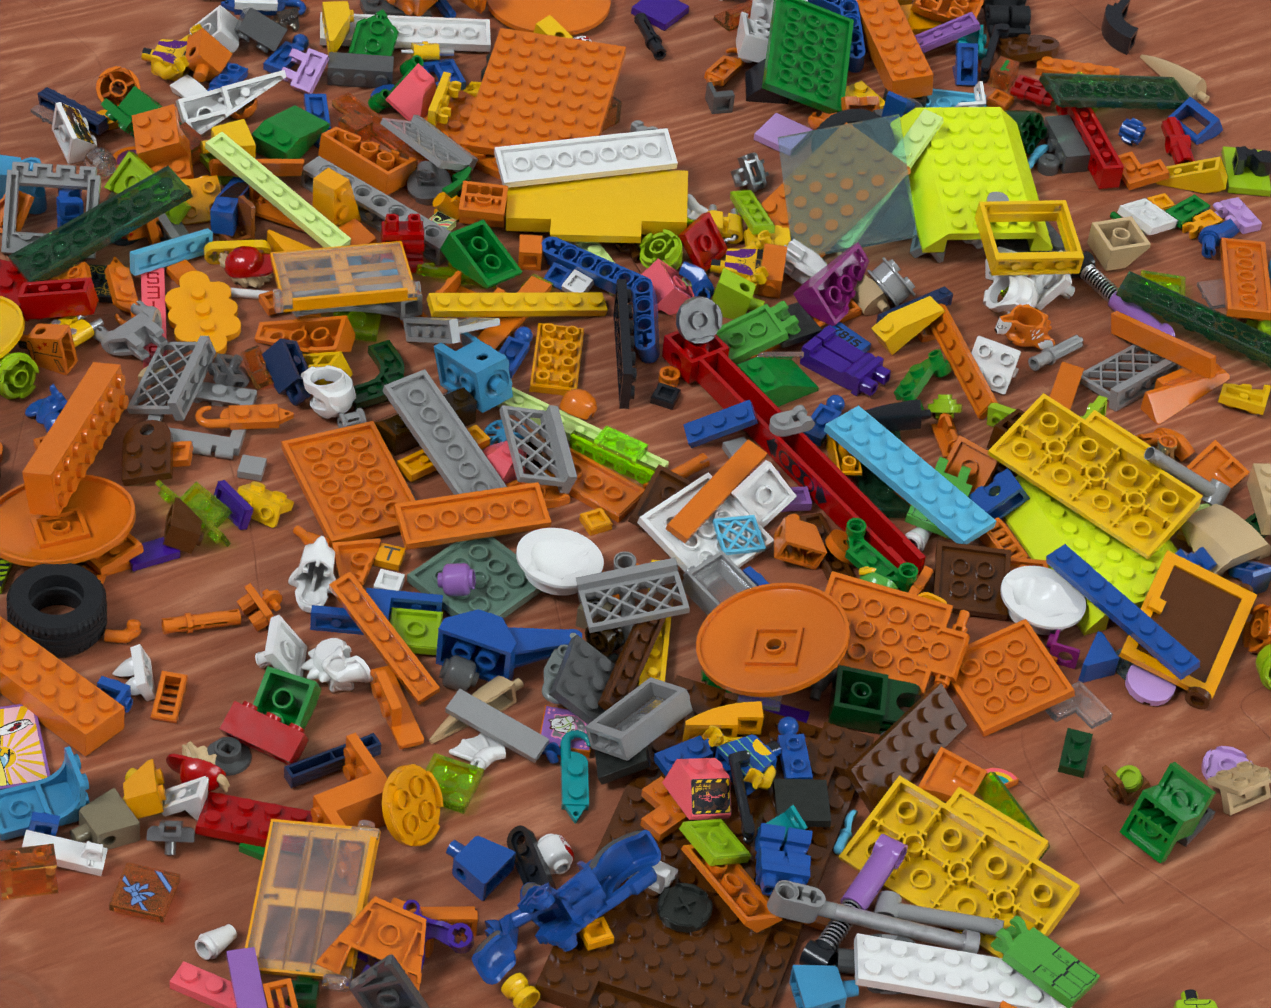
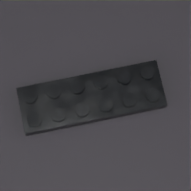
M617 279L613 310L619 409H629L630 399H634L635 386L632 383L636 382L637 368H632V366H635L636 354L631 352V350H634V336H630V334H633V320H629V318H632V304H628L631 302V289H627L626 279Z

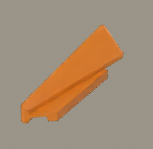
M1217 363L1216 377L1212 379L1206 378L1185 367L1156 379L1154 389L1145 392L1140 409L1156 424H1161L1228 381L1230 375Z

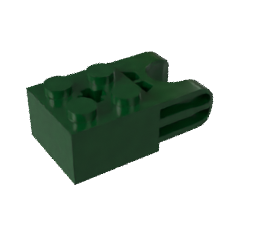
M838 665L831 686L828 723L881 734L887 731L905 713L899 707L911 708L921 698L922 691L914 683L889 679L887 674Z

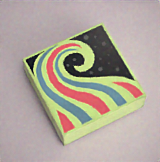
M439 211L430 218L431 221L449 231L456 227L457 220Z

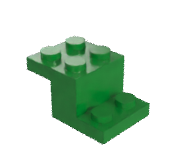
M136 86L132 88L119 106L107 98L101 103V106L107 110L105 115L114 122L118 120V126L133 137L132 115L163 107ZM179 121L180 128L182 129L184 124Z
M1176 762L1170 763L1159 784L1142 791L1120 833L1161 864L1166 861L1178 840L1193 834L1216 792Z

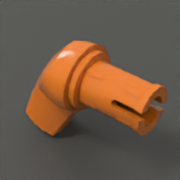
M1157 428L1153 433L1137 435L1139 439L1152 447L1158 446L1157 442L1162 435L1175 437L1177 448L1174 449V455L1181 462L1195 452L1184 435L1168 428Z

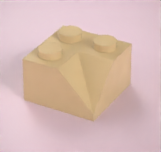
M1132 216L1092 222L1087 241L1105 271L1126 268L1151 246Z

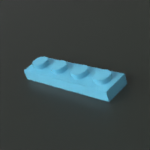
M207 228L130 251V272L137 276L173 265L185 259L189 260L204 255V246L213 241V232Z

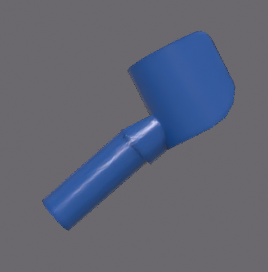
M552 742L547 745L542 754L546 755L549 763L553 764L559 761L557 755H561V750L557 743Z

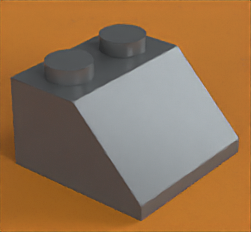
M252 7L243 9L234 29L239 33L237 35L239 38L246 42L250 40L257 44L256 48L266 54L268 51L275 52L287 31L286 28Z

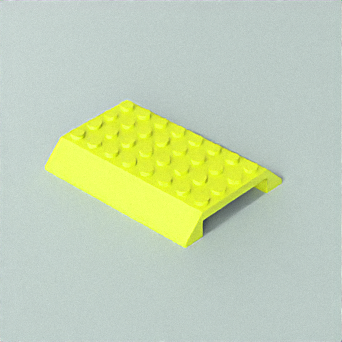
M1001 107L914 108L891 123L890 127L893 131L897 148L924 109L943 117L944 121L911 167V173L904 179L922 253L944 252L947 240L981 239L975 215L979 202H986L987 196L991 192H1002L1008 196L1009 201H1039L1017 122ZM1045 221L990 222L994 239H1027L1030 251H1052L1053 249Z
M1020 475L1016 476V480L1030 499L1007 514L1003 519L1031 559L1046 560L1047 555L1066 544L1137 607L1141 608L1167 550L1174 554L1178 551L1172 541L1169 539L1149 559H1146ZM1085 597L1086 610L1077 626L1084 636L1106 630L1109 617Z

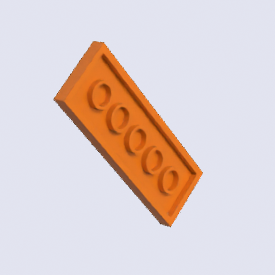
M1221 238L1220 253L1226 316L1236 319L1250 318L1257 321H1271V289L1265 242Z
M539 482L394 504V512L405 550L551 527V519Z

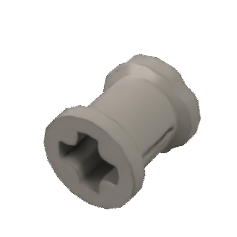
M357 408L355 412L346 414L341 412L337 415L339 428L367 422L362 408Z

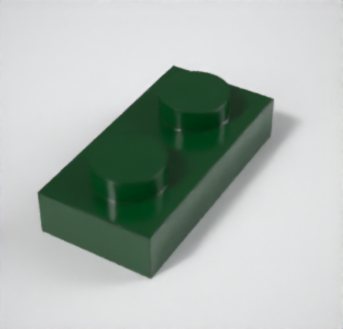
M1067 728L1058 772L1083 778L1093 734Z

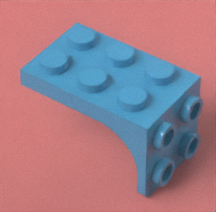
M70 746L64 747L63 764L54 774L42 780L0 790L1 841L25 835L29 827L32 811L60 816L59 826L79 821V810L90 803L86 792L89 789L87 775L80 772L81 762L77 753L73 754Z

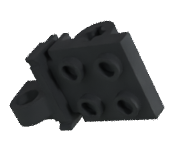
M984 0L981 8L984 9L989 38L991 37L994 25L1001 23L1010 26L1009 37L1011 38L1019 37L1020 34H1031L1029 26L1031 10L1030 6H1025L1026 0Z

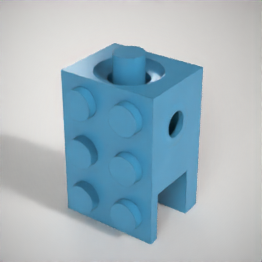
M468 332L461 333L463 347L457 351H454L442 342L434 346L440 386L448 391L464 387L477 401V410L484 413L513 397V383L509 374V360L504 354L496 351L490 345L485 344Z

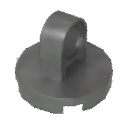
M422 161L409 176L407 188L410 197L415 198L417 203L431 205L435 197L442 192V188L452 182L447 170L438 168L430 161Z
M694 296L687 299L679 307L676 314V326L684 339L693 343L704 344L715 338L714 335L722 327L723 316L720 307L711 299Z

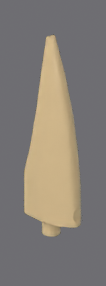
M1143 54L1140 56L1147 65L1158 73L1184 99L1187 100L1189 97H1192L1195 101L1200 100L1203 103L1209 101L1210 97L1206 94V81L1200 76L1170 61Z
M840 250L837 251L838 256L842 254ZM864 274L862 280L857 283L855 288L856 294L853 298L855 303L862 309V313L864 315H874L890 310L884 292L873 279Z
M497 676L480 687L472 696L503 712L517 702L516 691L521 689L524 684L519 678L510 681L503 676ZM449 715L429 739V742L433 744L469 725Z

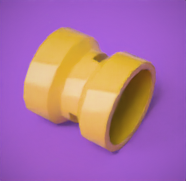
M520 972L510 976L504 982L501 992L507 999L513 1000L515 1008H532L540 999V993L534 986H529L528 979Z

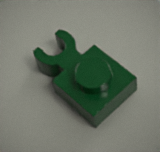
M297 976L296 980H292L298 1008H317L320 990L318 979ZM288 996V998H287V1000H288V1006L291 1007L290 1000H289V996Z

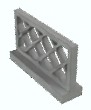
M413 115L411 121L382 118L381 125L438 168L452 169L457 173L470 166L473 171L478 161L475 156L420 115Z
M403 318L406 342L454 344L461 342V333L500 325L499 318Z
M200 336L197 342H168L169 344L163 348L157 347L127 407L129 414H172L175 421H184L208 372V367L216 355L210 337ZM165 350H174L170 354L163 357ZM193 350V352L188 356H183V354H185L186 352ZM177 357L181 358L179 361L171 365L168 364V362L176 359ZM163 365L166 366V368L162 369L161 371L154 373L155 370ZM185 366L183 371L175 373L177 369ZM170 373L173 375L172 377L166 379L163 382L160 381L161 378L169 375ZM177 382L174 388L170 389L169 391L166 389L167 387ZM152 383H158L156 386L146 390L147 386ZM162 390L165 392L154 399L151 397ZM147 398L149 399V402L144 405H138ZM169 399L167 406H158L160 403Z
M1133 344L1083 371L1080 384L1100 396L1108 398L1109 408L1116 412L1143 397L1146 391L1154 389L1156 379L1179 370L1181 366ZM1141 350V351H1143V352L1146 353V354H1134V353H1136L1137 351ZM1121 360H1131V363H1129V362H1119V361H1121ZM1135 361H1148V363H1135ZM1151 361H1158L1159 363L1155 364L1151 363ZM1104 369H1115V371H1102V370H1104ZM1119 369L1132 370V372H1122ZM1088 378H1099V380H1090ZM1102 378H1116V381L1102 380ZM1103 387H1110L1111 390L1108 391L1107 389H1105V388H1103Z
M502 405L499 411L517 481L523 483L539 482L541 485L558 486L560 493L569 494L577 479V474L558 406L549 405L547 410L544 411ZM509 415H514L520 421L518 423L515 422ZM530 418H539L541 425L539 426ZM525 423L534 431L530 433L521 425ZM517 431L524 439L520 440L513 432ZM538 433L546 440V442L543 443L538 438H536L535 435ZM530 441L532 444L538 447V449L535 451L526 443ZM518 450H523L529 457L526 459L518 453ZM543 451L550 457L551 460L548 461L539 453ZM535 459L543 467L539 469L530 461ZM525 466L534 475L524 474L523 467ZM548 469L555 477H550L544 471Z
M676 558L576 577L578 597L582 604L589 633L690 613V607L678 572ZM676 583L672 590L662 587V585ZM651 589L647 595L637 592V590ZM656 592L666 595L662 602L652 598ZM626 594L622 600L612 597V595ZM631 597L641 600L637 607L627 603ZM672 598L682 603V605L675 607L667 604ZM601 599L597 605L587 602V600ZM606 602L616 605L612 612L602 608ZM647 603L657 607L651 612L642 610ZM622 608L632 612L626 617L617 615ZM597 613L607 617L602 622L593 623L592 621Z

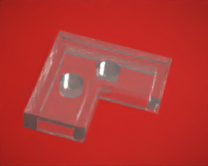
M1081 681L1072 684L1075 690L1074 697L1044 710L1055 722L1076 713L1091 729L1111 720L1113 715Z

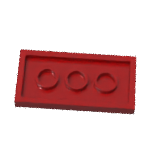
M209 792L197 821L195 834L266 847L271 819L312 822L311 811ZM284 837L281 851L302 855L307 839Z

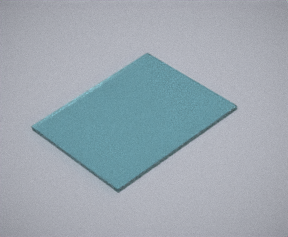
M899 114L778 137L791 241L796 239L817 254L825 255L846 251L857 242H859L861 247H868L918 237Z

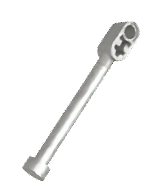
M781 880L776 884L767 902V908L773 915L802 923H813L818 916L975 954H977L980 945L979 932L965 929L960 934L826 901L824 893L818 888L787 880Z

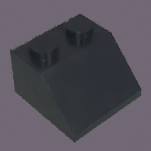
M766 59L745 72L746 101L788 104L789 98L762 88Z

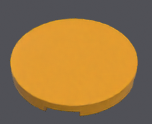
M416 764L400 766L389 775L383 789L382 812L385 824L392 837L402 845L412 847L429 843L436 836L440 828L438 824L440 807H444L440 786L430 771H426Z

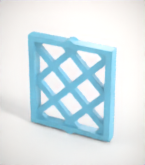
M755 515L712 520L721 550L726 555L763 552L766 550ZM750 522L753 523L755 531L747 527ZM734 523L742 528L739 532L731 528ZM718 525L726 529L723 534L720 533ZM744 530L752 534L749 539L742 535ZM728 532L736 535L734 540L726 536ZM755 536L758 538L760 545L752 541ZM739 538L747 542L744 547L736 543ZM723 539L730 543L728 548L725 547Z

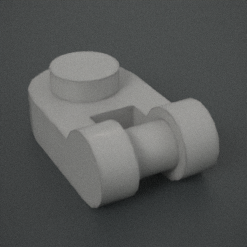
M797 405L790 411L774 414L770 418L769 430L776 436L784 437L809 431L814 427L815 422L811 416H807V410L803 405Z

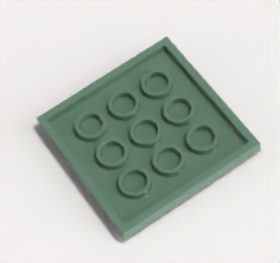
M493 537L455 542L407 574V582L421 593L443 595L442 609L451 616L479 609L504 619L542 592L528 581L524 571L517 562L516 554ZM467 563L471 569L475 570L476 585L475 589H471L469 595L446 596L443 588L438 587V573H442L443 567L446 564Z

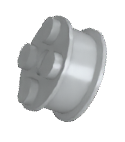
M883 257V262L873 271L868 269L867 272L897 307L910 295L915 296L913 292L915 286L908 277H901L898 273L901 269L893 259L887 261Z

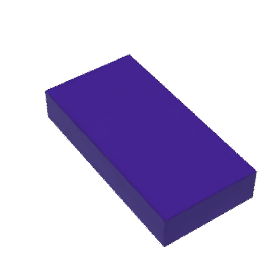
M225 480L218 481L212 502L240 530L247 529L254 509Z
M164 537L142 543L144 552L129 560L132 571H137L180 558V550L163 545Z

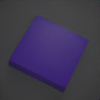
M640 0L632 6L631 14L636 16L638 13H645L650 24L665 31L689 13V6L679 0Z

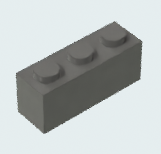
M329 52L327 85L377 88L382 85L392 84L394 56Z
M1070 115L1045 117L1044 127L1047 128V134L1044 140L1049 146V152L1059 159L1061 172L1063 174L1086 172L1091 154Z

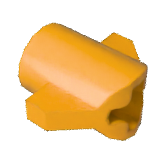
M445 192L439 193L433 200V206L436 208L434 214L439 211L458 220L460 197L456 195L451 198Z

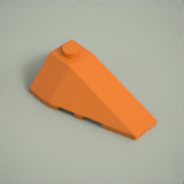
M347 315L260 322L254 339L257 343L268 345L275 344L280 338L297 341L300 350L308 353L338 351L344 353L351 352L356 334Z

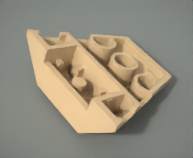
M1214 504L1193 513L1181 526L1188 546L1192 547L1194 553L1200 547H1204L1217 563L1210 571L1219 576H1222L1225 570L1255 558L1258 561L1271 555V545L1249 523L1235 512L1219 504Z

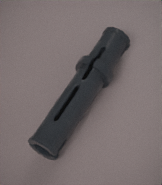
M638 13L634 17V22L645 39L646 47L651 50L655 59L661 60L665 58L666 50L662 45L661 37L655 33L645 13Z

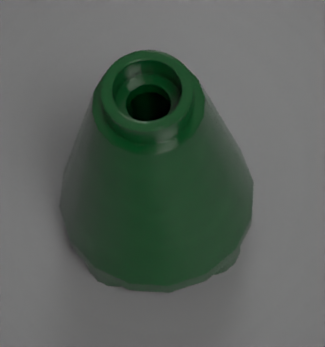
M1004 110L1017 122L1025 153L1032 154L1040 140L1044 139L1047 134L1043 116L1035 111Z

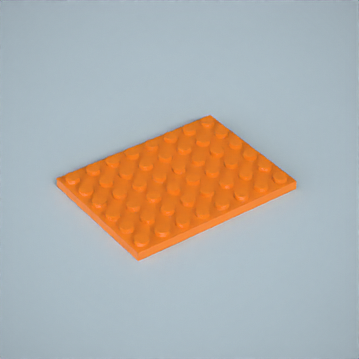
M500 28L460 146H465L471 152L494 155L495 147L601 136L626 55V47Z

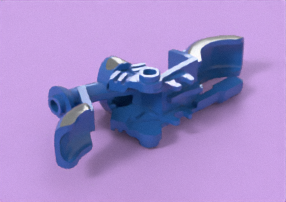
M645 829L627 833L604 846L589 862L579 861L577 865L580 872L558 890L551 887L549 882L542 886L534 882L524 884L520 890L521 901L517 904L518 910L505 915L500 920L484 921L487 927L484 930L487 938L481 942L472 956V962L483 981L490 985L496 984L515 966L516 956L514 950L517 949L519 927L532 921L540 927L535 935L539 944L549 943L552 946L562 948L563 951H570L578 944L576 934L631 895H638L657 881V874L652 866L660 862L661 851L650 831ZM635 874L630 879H628L623 886L618 888L628 877Z

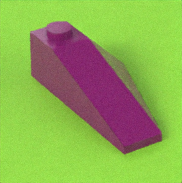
M859 242L848 248L793 293L798 303L810 316L834 326L848 313V304L855 297L857 283L862 280L870 262Z

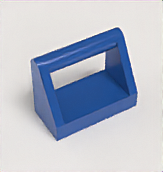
M1189 97L1169 116L1176 117L1180 121L1184 134L1190 135L1191 141L1196 145L1216 137L1223 131L1220 119L1192 97ZM1192 116L1204 125L1205 128L1197 135L1180 120Z

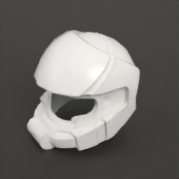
M1024 275L998 276L994 279L989 289L985 290L983 305L989 307L994 312L1007 311L1008 314L1019 304H1029L1035 308L1038 301L1035 282ZM1009 286L1005 297L998 303L999 293Z
M329 365L316 368L311 366L301 373L305 390L313 395V398L310 400V406L319 416L329 419L337 417L338 413L341 412L345 414L351 408L353 401L356 399V393L352 379L342 369ZM320 379L334 382L328 385L314 384V382Z

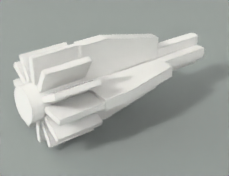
M796 239L789 242L784 272L797 282L804 284L828 265L819 254Z

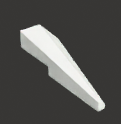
M285 70L176 100L182 124H184L190 140L196 139L286 78Z

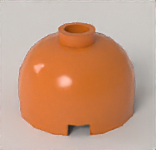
M120 66L108 68L100 74L96 82L97 98L101 103L107 98L119 106L134 86L140 89L139 80L129 69L127 70Z
M1266 604L1255 606L1249 613L1253 615L1250 622L1246 621L1243 627L1244 647L1249 646L1248 651L1259 654L1265 646L1271 644V606Z

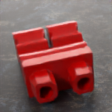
M387 214L385 221L381 222L380 243L402 241L411 273H424V226L420 214L408 215V221H399V215ZM392 255L380 256L379 265L382 264L383 260L394 262Z

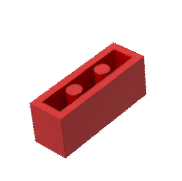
M91 277L23 282L18 295L25 320L93 315L99 300Z
M236 701L233 702L219 728L225 736L233 737L240 743L286 765L298 762L309 741L302 727L294 723H290L289 726L280 722V717L270 712L264 715L257 711L258 707L247 701H244L243 704Z

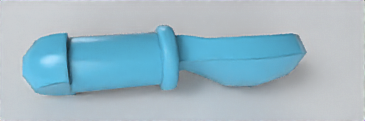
M1042 144L1035 148L1034 153L1027 159L1030 169L1038 162L1040 156L1048 151V145Z
M855 809L851 810L845 817V828L840 830V835L833 849L837 855L841 854L852 837L851 825L858 814V811Z

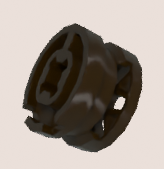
M603 616L600 619H598L595 623L602 622L607 617ZM588 627L585 629L587 643L606 657L624 644V634L620 627L589 633Z

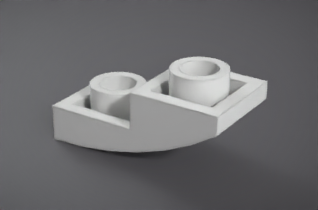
M188 74L169 85L172 92L182 98L207 92L198 81Z

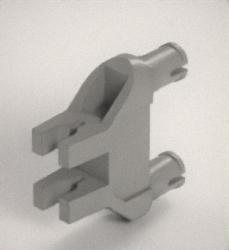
M139 300L136 301L137 305L133 303L131 306V312L136 316L113 331H108L102 325L98 326V329H94L93 338L98 340L102 348L109 354L117 356L134 355L143 361L150 356L144 347L151 342L159 348L169 344L167 339L162 336L164 331L162 329V317L159 309L154 306L148 307Z

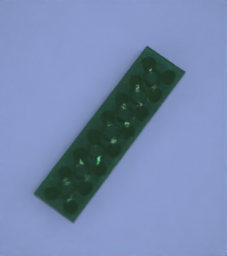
M1042 73L1039 81L1054 99L1055 103L1063 108L1094 107L1165 110L1177 109L1189 98V95L1174 77Z
M166 166L8 257L12 265L27 282L46 281L192 198L191 190L169 166Z
M1131 271L1128 272L1120 285L1116 295L1121 297L1123 301L1141 306L1146 312H1154L1168 322H1176L1188 331L1200 333L1210 341L1224 344L1229 350L1239 351L1249 359L1261 361L1271 368V335Z

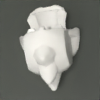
M320 536L313 544H308L304 547L299 567L292 572L288 580L289 585L297 588L295 590L296 602L305 612L311 613L312 605L324 606L328 599L327 593H332L329 589V584L336 580L333 574L335 551L328 546L324 536Z
M338 638L321 641L316 648L308 652L311 659L301 666L303 670L309 671L307 679H319L321 683L326 682L332 693L353 690V682L369 683L373 681L370 668L366 662L357 655L350 657L351 647L345 641Z

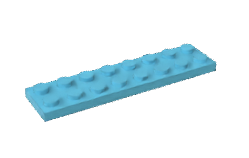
M859 405L825 425L824 432L909 504H912L955 543L969 544L995 527L996 520Z

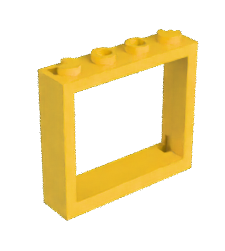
M1066 200L979 202L975 220L992 276L1080 273L1084 255ZM1056 221L1066 251L999 253L990 222Z

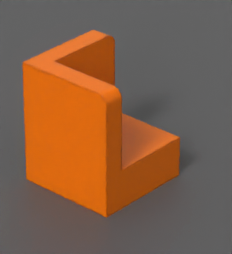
M520 235L518 266L521 270L541 271L542 236Z

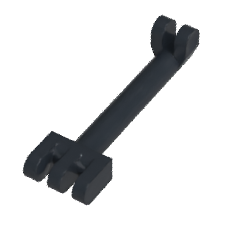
M995 24L993 27L987 52L981 64L980 81H983V83L989 81L991 65L999 38L1007 39L1009 37L1010 26L1008 24Z
M744 750L728 755L741 819L743 841L746 844H751L754 841L755 826L753 816L750 814L741 767H747L750 764L751 754L749 751Z

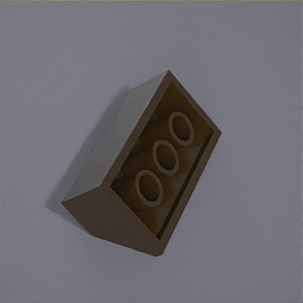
M464 387L442 393L465 427L476 422L477 401ZM397 412L374 421L385 444L394 456L420 446Z

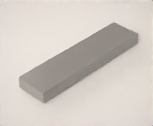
M462 689L457 691L445 708L447 714L534 763L549 744V739Z

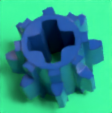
M1133 117L1131 120L1126 118L1118 133L1122 137L1121 140L1131 146L1133 143L1138 145L1146 131V127L1141 123L1142 121Z

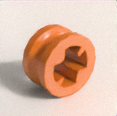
M665 366L660 369L658 382L677 387L679 385L680 371L673 366Z

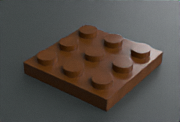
M937 541L933 594L944 599L947 604L953 605L952 613L959 614L960 610H966L971 616L1006 620L1008 608L1002 600L1000 589L1004 577L1010 572L1011 550Z

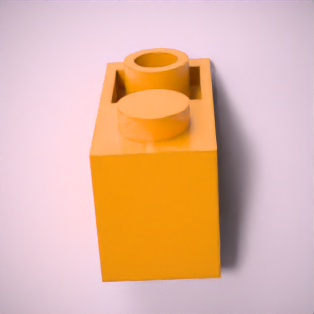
M153 759L147 760L123 783L125 802L137 819L164 812L163 801L167 800L163 785L165 784L162 769H156Z

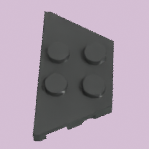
M393 954L386 956L351 981L350 991L362 1008H430Z

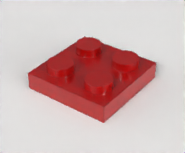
M710 212L701 214L678 235L692 264L703 268L705 272L711 268L712 259H720L726 254L728 249Z

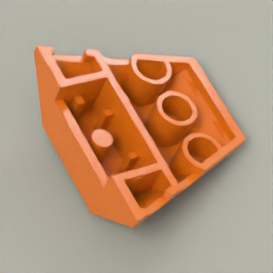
M914 0L910 10L931 20L946 23L970 12L977 18L984 0Z

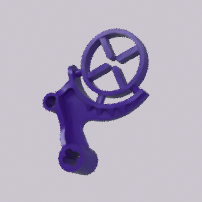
M408 900L404 903L403 909L407 911L417 909L414 914L427 919L421 971L425 961V944L429 939L434 938L459 954H465L473 948L474 937L468 925L464 923L451 925L445 921L430 919L422 915L417 901ZM462 933H464L466 941L463 942L461 940L458 944L455 936L459 935L461 937ZM358 951L357 958L363 962H368V956ZM365 965L360 974L368 970L370 965Z

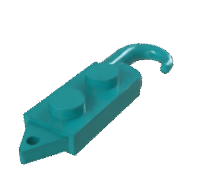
M572 730L562 737L560 743L561 810H566L572 821L576 824L584 811H588L589 808L588 759L583 754L571 751V741L575 738H581L588 747H591L586 733Z

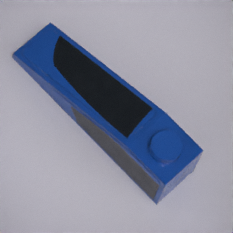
M233 177L215 198L210 210L211 231L213 233L234 236L238 226V196L243 195L249 200V185L240 177Z

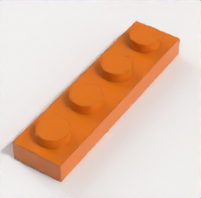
M1048 56L1036 60L1035 75L1117 88L1119 84L1120 68L1055 59Z

